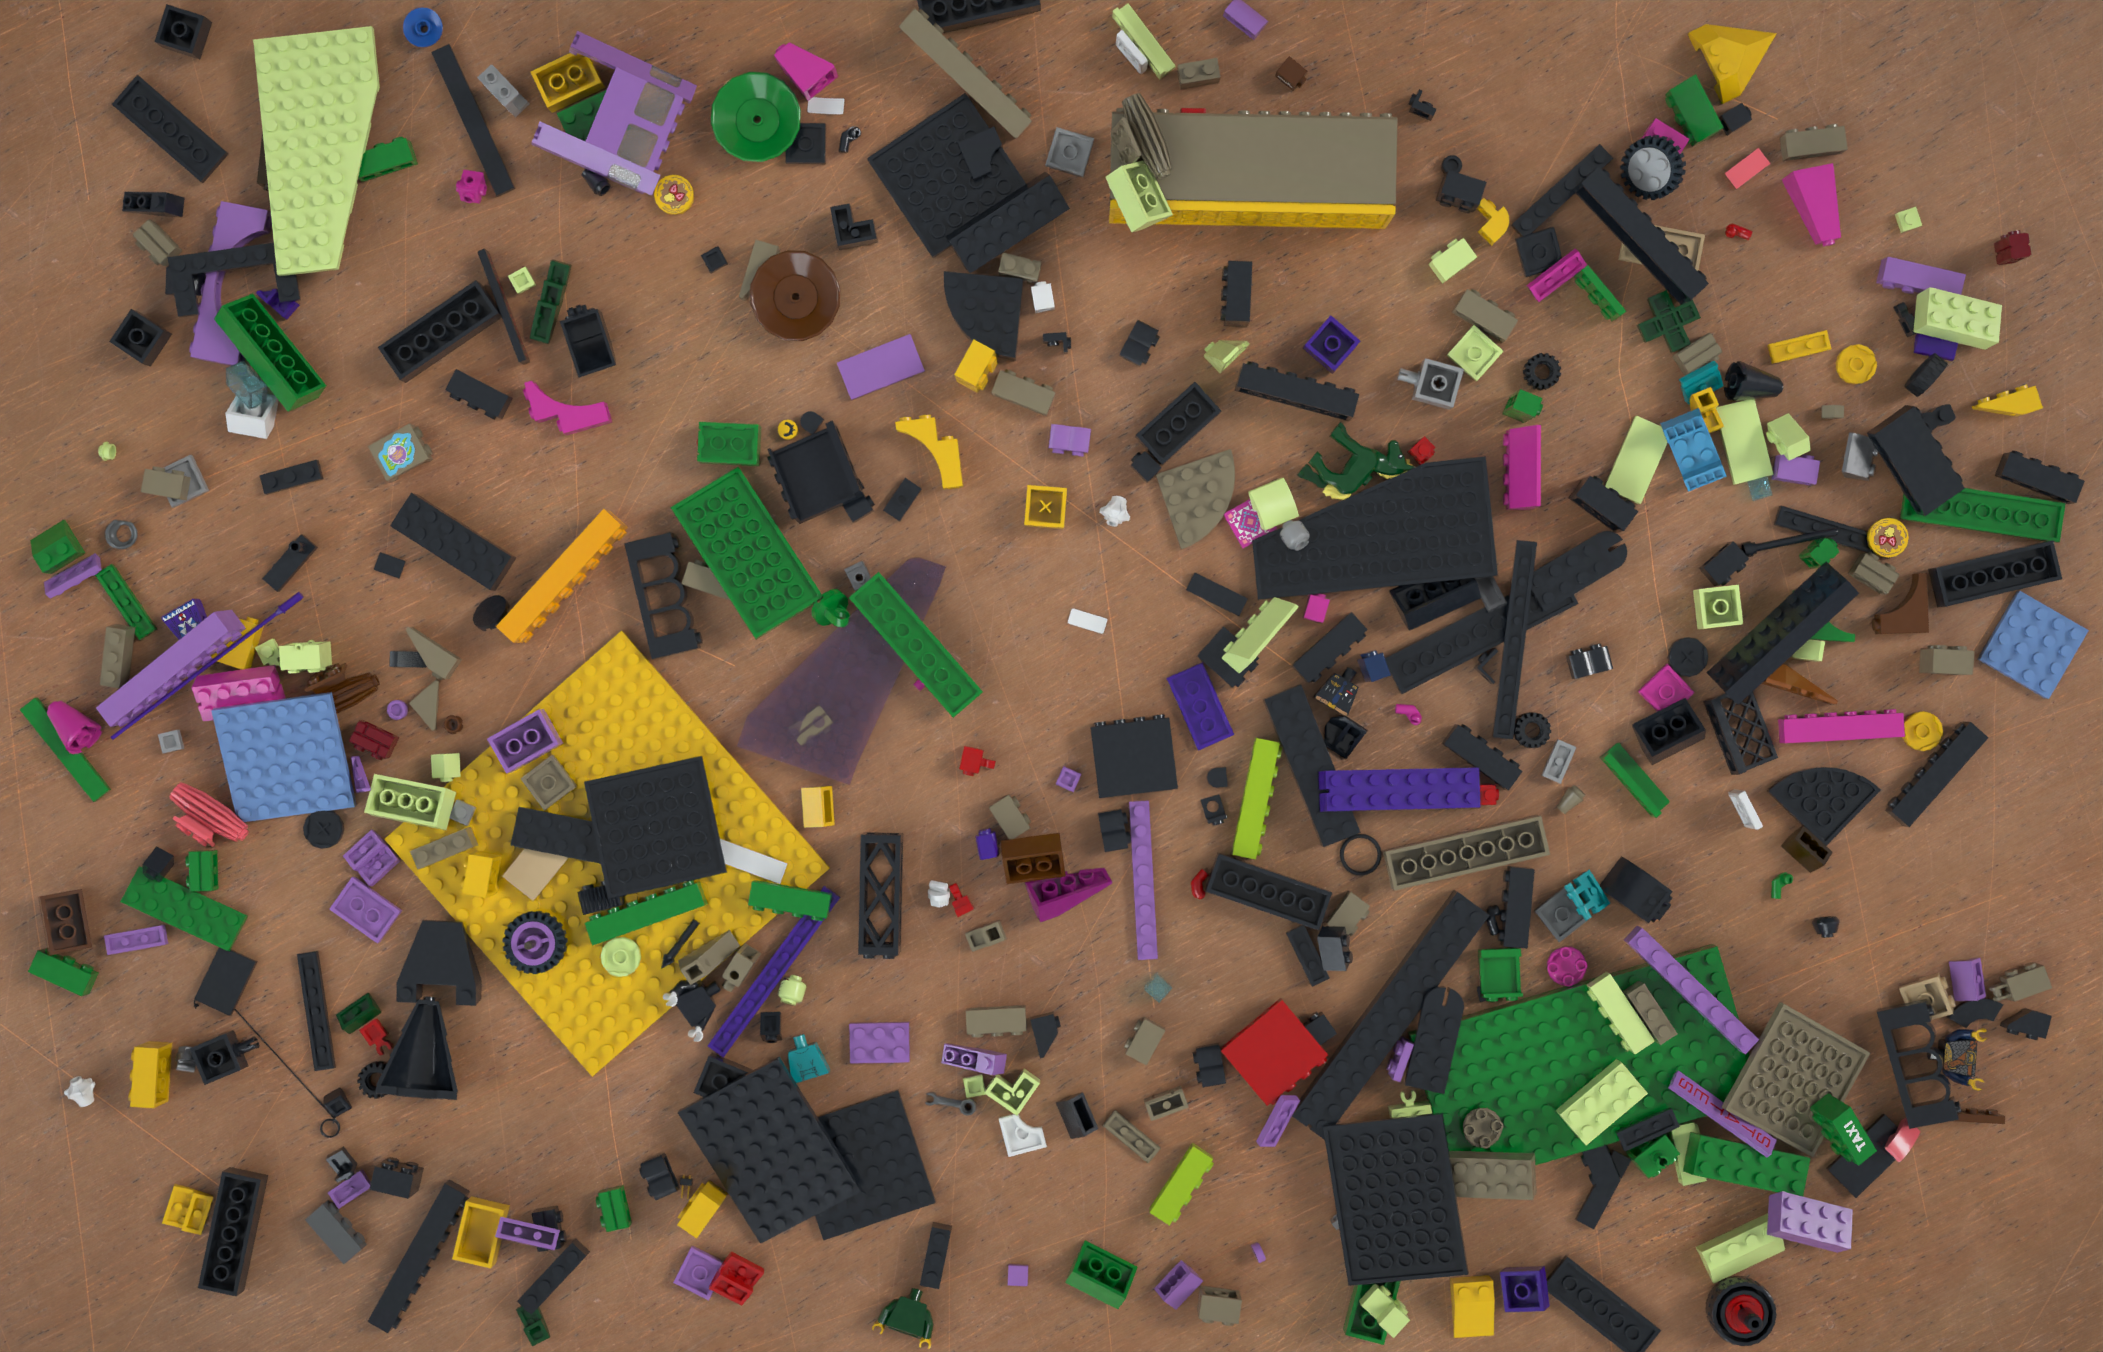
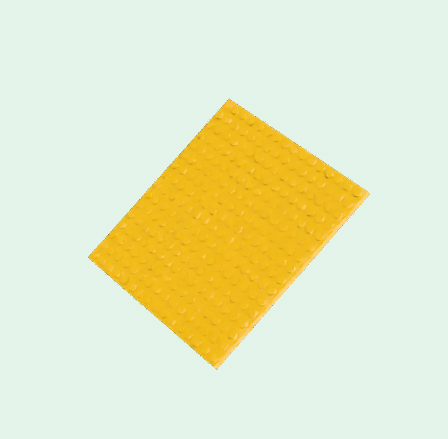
M623 631L619 632L523 717L525 718L539 709H544L563 742L562 745L518 770L507 774L490 746L460 772L461 777H454L453 781H450L443 787L456 792L453 807L457 799L477 807L468 826L450 818L447 830L403 822L385 838V841L455 921L463 922L469 937L592 1077L671 1008V1006L666 1005L669 1000H664L663 995L665 993L670 994V991L680 980H687L680 971L678 960L728 930L732 932L740 944L737 948L739 949L777 915L772 913V909L765 908L764 911L752 909L753 906L748 905L752 881L778 883L725 864L727 873L694 880V883L700 881L708 904L618 936L630 938L637 943L641 951V961L633 973L617 977L608 973L601 963L602 949L610 940L592 946L584 924L590 921V916L598 913L601 916L607 915V910L612 908L583 915L577 893L585 885L601 886V881H604L601 864L568 858L534 901L502 877L524 850V848L510 846L519 807L592 821L584 784L585 781L703 756L720 839L787 863L781 885L807 889L830 869L828 864ZM554 755L577 787L548 809L543 810L520 778L548 757ZM472 828L478 846L417 870L410 851L462 829ZM478 851L502 856L495 895L487 898L462 894L463 889L460 887L462 877H465L466 869H464L465 859L469 857V854ZM683 883L623 896L625 904L619 906V909L627 908L626 904L638 900V903L646 901L645 897L654 893L657 896L663 895V890L674 886L676 890L683 888ZM531 911L547 912L550 916H555L557 921L562 923V929L566 930L565 938L568 939L566 943L567 950L564 952L563 959L552 969L538 974H526L522 970L518 971L515 965L512 966L510 959L505 957L507 954L506 951H503L505 945L502 943L505 937L504 932L508 929L510 922H513L516 917ZM692 920H697L700 924L684 946L681 947V950L674 958L675 961L661 969L663 956L668 954Z

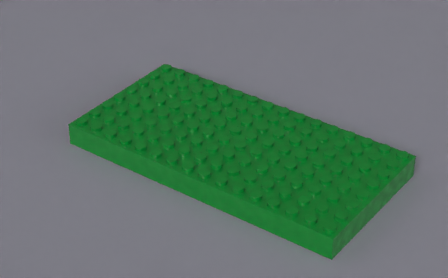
M1709 944L1671 955L1739 1020L1718 946ZM1643 963L1609 974H1611L1621 991H1624L1637 981H1641L1646 985L1677 1032V1035L1662 1045L1653 1042L1637 1054H1633L1630 1051L1627 1052L1620 1043L1622 1038L1619 1034H1614L1609 1026L1612 1023L1608 1017L1604 1018L1598 1010L1600 1005L1597 1001L1593 1002L1587 993L1589 989L1586 985L1597 978L1595 977L1578 982L1570 987L1564 986L1462 1016L1445 1093L1441 1094L1425 1090L1428 1102L1431 1104L1432 1114L1443 1112L1449 1151L1535 1153V1165L1601 1147L1604 1144L1608 1145L1618 1142L1619 1139L1615 1131L1669 1107L1672 1108L1679 1124L1707 1116L1668 1088L1674 1073L1680 1071L1724 1102L1750 1056L1749 1051L1744 1054L1735 1048L1648 963ZM1416 1030L1408 1032L1412 1043H1414ZM1617 1059L1623 1063L1648 1094L1589 1144L1585 1145L1556 1110ZM1488 1108L1494 1111L1503 1123L1499 1139L1489 1148L1476 1147L1470 1144L1464 1136L1463 1122L1465 1117L1474 1109Z

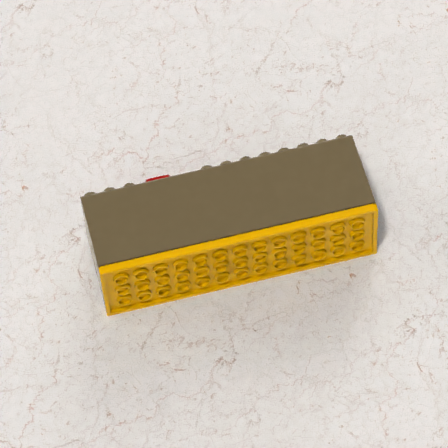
M1117 108L1116 112H1112L1111 130L1121 118L1125 117L1123 108ZM1181 108L1180 113L1175 114L1169 113L1168 109H1157V112H1153L1167 143L1173 169L1170 171L1171 175L1163 179H1159V176L1155 177L1173 214L1156 224L1386 229L1395 216L1397 117H1392L1391 113H1382L1380 117H1372L1371 113H1360V116H1352V113L1343 112L1339 113V116H1331L1330 112H1320L1319 116H1313L1311 112H1299V115H1291L1289 111H1280L1278 115H1270V111H1259L1258 114H1250V111L1241 110L1238 111V114L1232 115L1206 113V108ZM1112 140L1110 173L1125 165L1120 161L1118 148L1113 144ZM1140 156L1136 162L1143 161L1142 157ZM1110 189L1109 223L1127 224Z

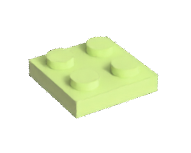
M1473 325L1446 356L1460 368L1464 369V372L1473 380L1478 381L1503 353V350Z

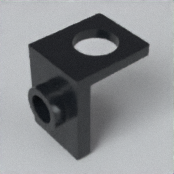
M1496 648L1491 649L1489 653L1484 652L1477 659L1479 663L1474 667L1490 684H1494L1495 681L1482 667L1498 652Z
M1220 795L1201 799L1207 823H1212L1213 826L1224 823L1223 820L1227 819V815L1225 814ZM1216 801L1219 806L1216 812L1208 811V802Z

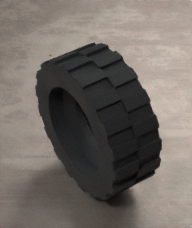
M1933 353L1915 370L1904 387L1916 397L1920 396L1943 373L1948 363L1936 353Z

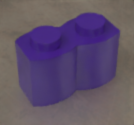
M991 828L979 830V834L975 838L980 860L998 857L1000 853L995 831H991Z

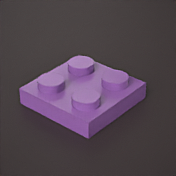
M1402 1036L1395 1043L1393 1048L1395 1052L1394 1057L1389 1059L1386 1068L1389 1076L1398 1082H1401L1414 1046L1409 1039Z
M691 1246L673 1283L709 1300L713 1293L709 1289V1285L724 1261Z

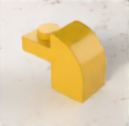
M1483 198L1476 209L1488 222L1478 233L1492 246L1506 232L1509 226V215L1504 206L1497 211L1492 201Z
M1709 387L1692 394L1689 399L1691 411L1697 408L1700 409L1709 433L1722 429L1724 425L1716 410L1719 403L1712 388Z

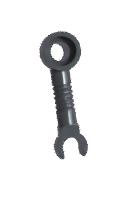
M934 1092L927 1093V1095L933 1096L934 1101H926V1105L940 1104L960 1108L961 1113L966 1116L972 1115L976 1110V1102L973 1099L954 1100L941 1097ZM967 1103H970L972 1105L971 1109L967 1107Z

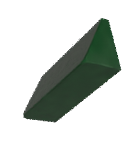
M367 993L337 1013L336 1016L342 1030L351 1034L382 1012L371 994Z

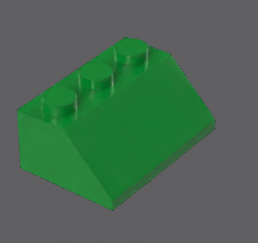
M1696 74L1665 94L1666 104L1669 108L1673 109L1675 121L1684 130V136L1689 138L1688 144L1690 143L1692 147L1713 137L1724 128Z
M1085 1240L1071 1266L1065 1283L1119 1309L1128 1295L1138 1267Z

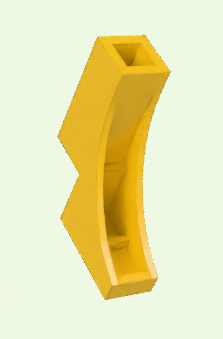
M921 415L919 419L911 420V417L899 418L900 421L895 422L897 432L916 438L935 457L941 472L943 489L963 488L958 439H954L953 436L941 437V441H938L935 417L931 418V415Z

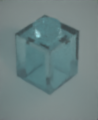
M1158 973L1144 986V990L1159 1003L1172 989V985Z

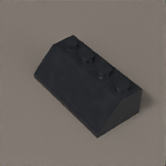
M1475 578L1403 585L1389 590L1400 617L1409 631L1481 598Z

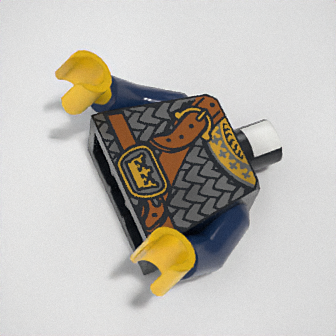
M1980 1028L1976 1032L1971 1029H1957L1947 1034L1945 1039H1940L1937 1048L1943 1056V1074L1955 1083L1965 1086L1971 1085L1974 1090L1978 1091L1982 1089L1976 1087V1081L1984 1082V1080L1981 1078L1973 1080L1971 1077H1975L1977 1042H1983L1987 1039L1981 1038L1979 1032H1986V1029ZM1927 1052L1928 1060H1937L1933 1054Z

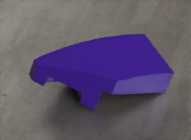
M278 289L256 292L262 300L286 320L300 306L296 301L280 303Z

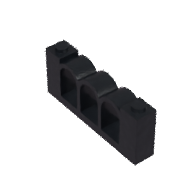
M669 532L624 543L651 658L658 659L700 649V644L703 643L701 633L697 632V629H692L694 617L691 611L683 607L687 600V589L681 581L676 580L681 572V563L674 555V553H678L677 548L680 547L678 537L674 536V533ZM662 556H668L672 559L674 570L669 577L645 583L640 565L641 561ZM667 583H675L679 587L681 596L676 604L651 610L646 588ZM673 610H681L685 613L687 624L682 631L661 637L657 636L653 615Z
M1927 999L1878 1009V1019L1909 1129L1959 1120V1114L1962 1113L1960 1102H1956L1954 1096L1950 1097L1951 1084L1948 1078L1941 1074L1943 1056L1936 1047L1932 1046L1936 1037L1935 1028L1930 1023L1932 1016L1935 1015L1932 1004H1928ZM1912 1025H1921L1928 1029L1930 1040L1926 1044L1898 1050L1892 1029ZM1928 1052L1936 1057L1938 1067L1934 1071L1905 1076L1901 1056ZM1926 1080H1937L1946 1088V1094L1940 1099L1913 1104L1908 1084Z

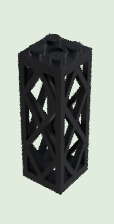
M864 832L861 834L858 955H863V958L872 959L876 955H883V959H895L901 952L903 833ZM869 843H878L868 858ZM888 843H896L895 855ZM880 849H882L893 868L883 886H881L870 867ZM895 877L893 907L885 891ZM869 881L877 896L867 910ZM879 900L892 920L882 938L869 918ZM894 928V941L885 942ZM867 933L872 941H867Z

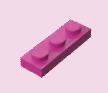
M1574 249L1530 282L1527 287L1534 298L1540 302L1585 268L1587 264L1579 251Z

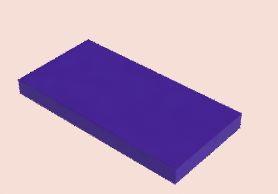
M1203 662L1166 678L1198 751L1234 735Z

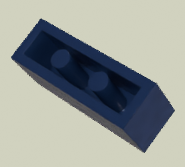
M1377 650L1363 653L1361 658L1357 660L1365 682H1374L1391 676L1384 654L1377 653Z

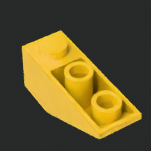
M2026 384L2015 388L2016 392L2009 394V391L1996 394L1997 398L1990 400V397L1977 400L1978 405L1972 406V409L2017 417L2042 409L2043 406L2036 386L2028 388Z

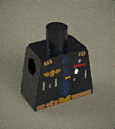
M1347 667L1342 676L1333 673L1314 694L1313 698L1339 714L1348 716L1359 688L1351 683L1357 672Z

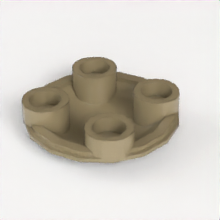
M1488 1108L1472 1110L1463 1122L1465 1138L1476 1147L1489 1148L1499 1139L1503 1129L1500 1117Z

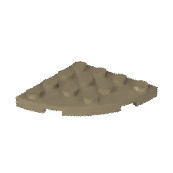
M1231 449L1156 474L1181 550L1195 544L1209 534L1222 519L1229 506L1235 483V466Z

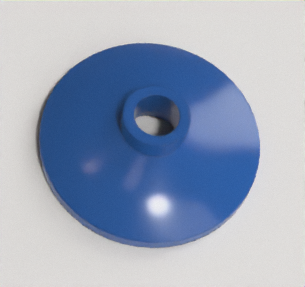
M416 8L404 20V35L411 44L417 47L432 46L442 35V20L435 11L429 8ZM427 26V32H422V28Z

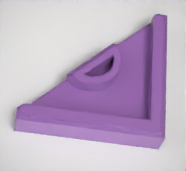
M352 756L351 764L355 792L371 791L360 757Z

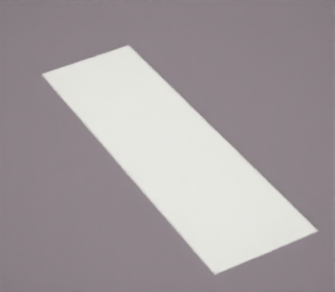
M720 839L725 864L778 884L781 883L787 863Z

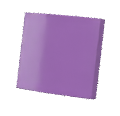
M372 829L343 855L352 869L358 871L368 886L371 887L401 861L392 848Z

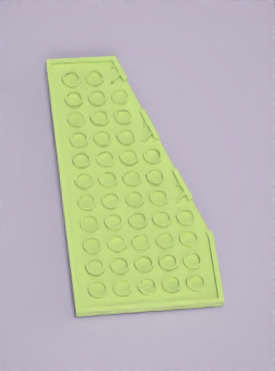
M372 26L253 40L277 275L279 276L338 270L340 267L348 220L353 209L361 162L366 151L372 124V113L377 92H379L380 88L374 28Z

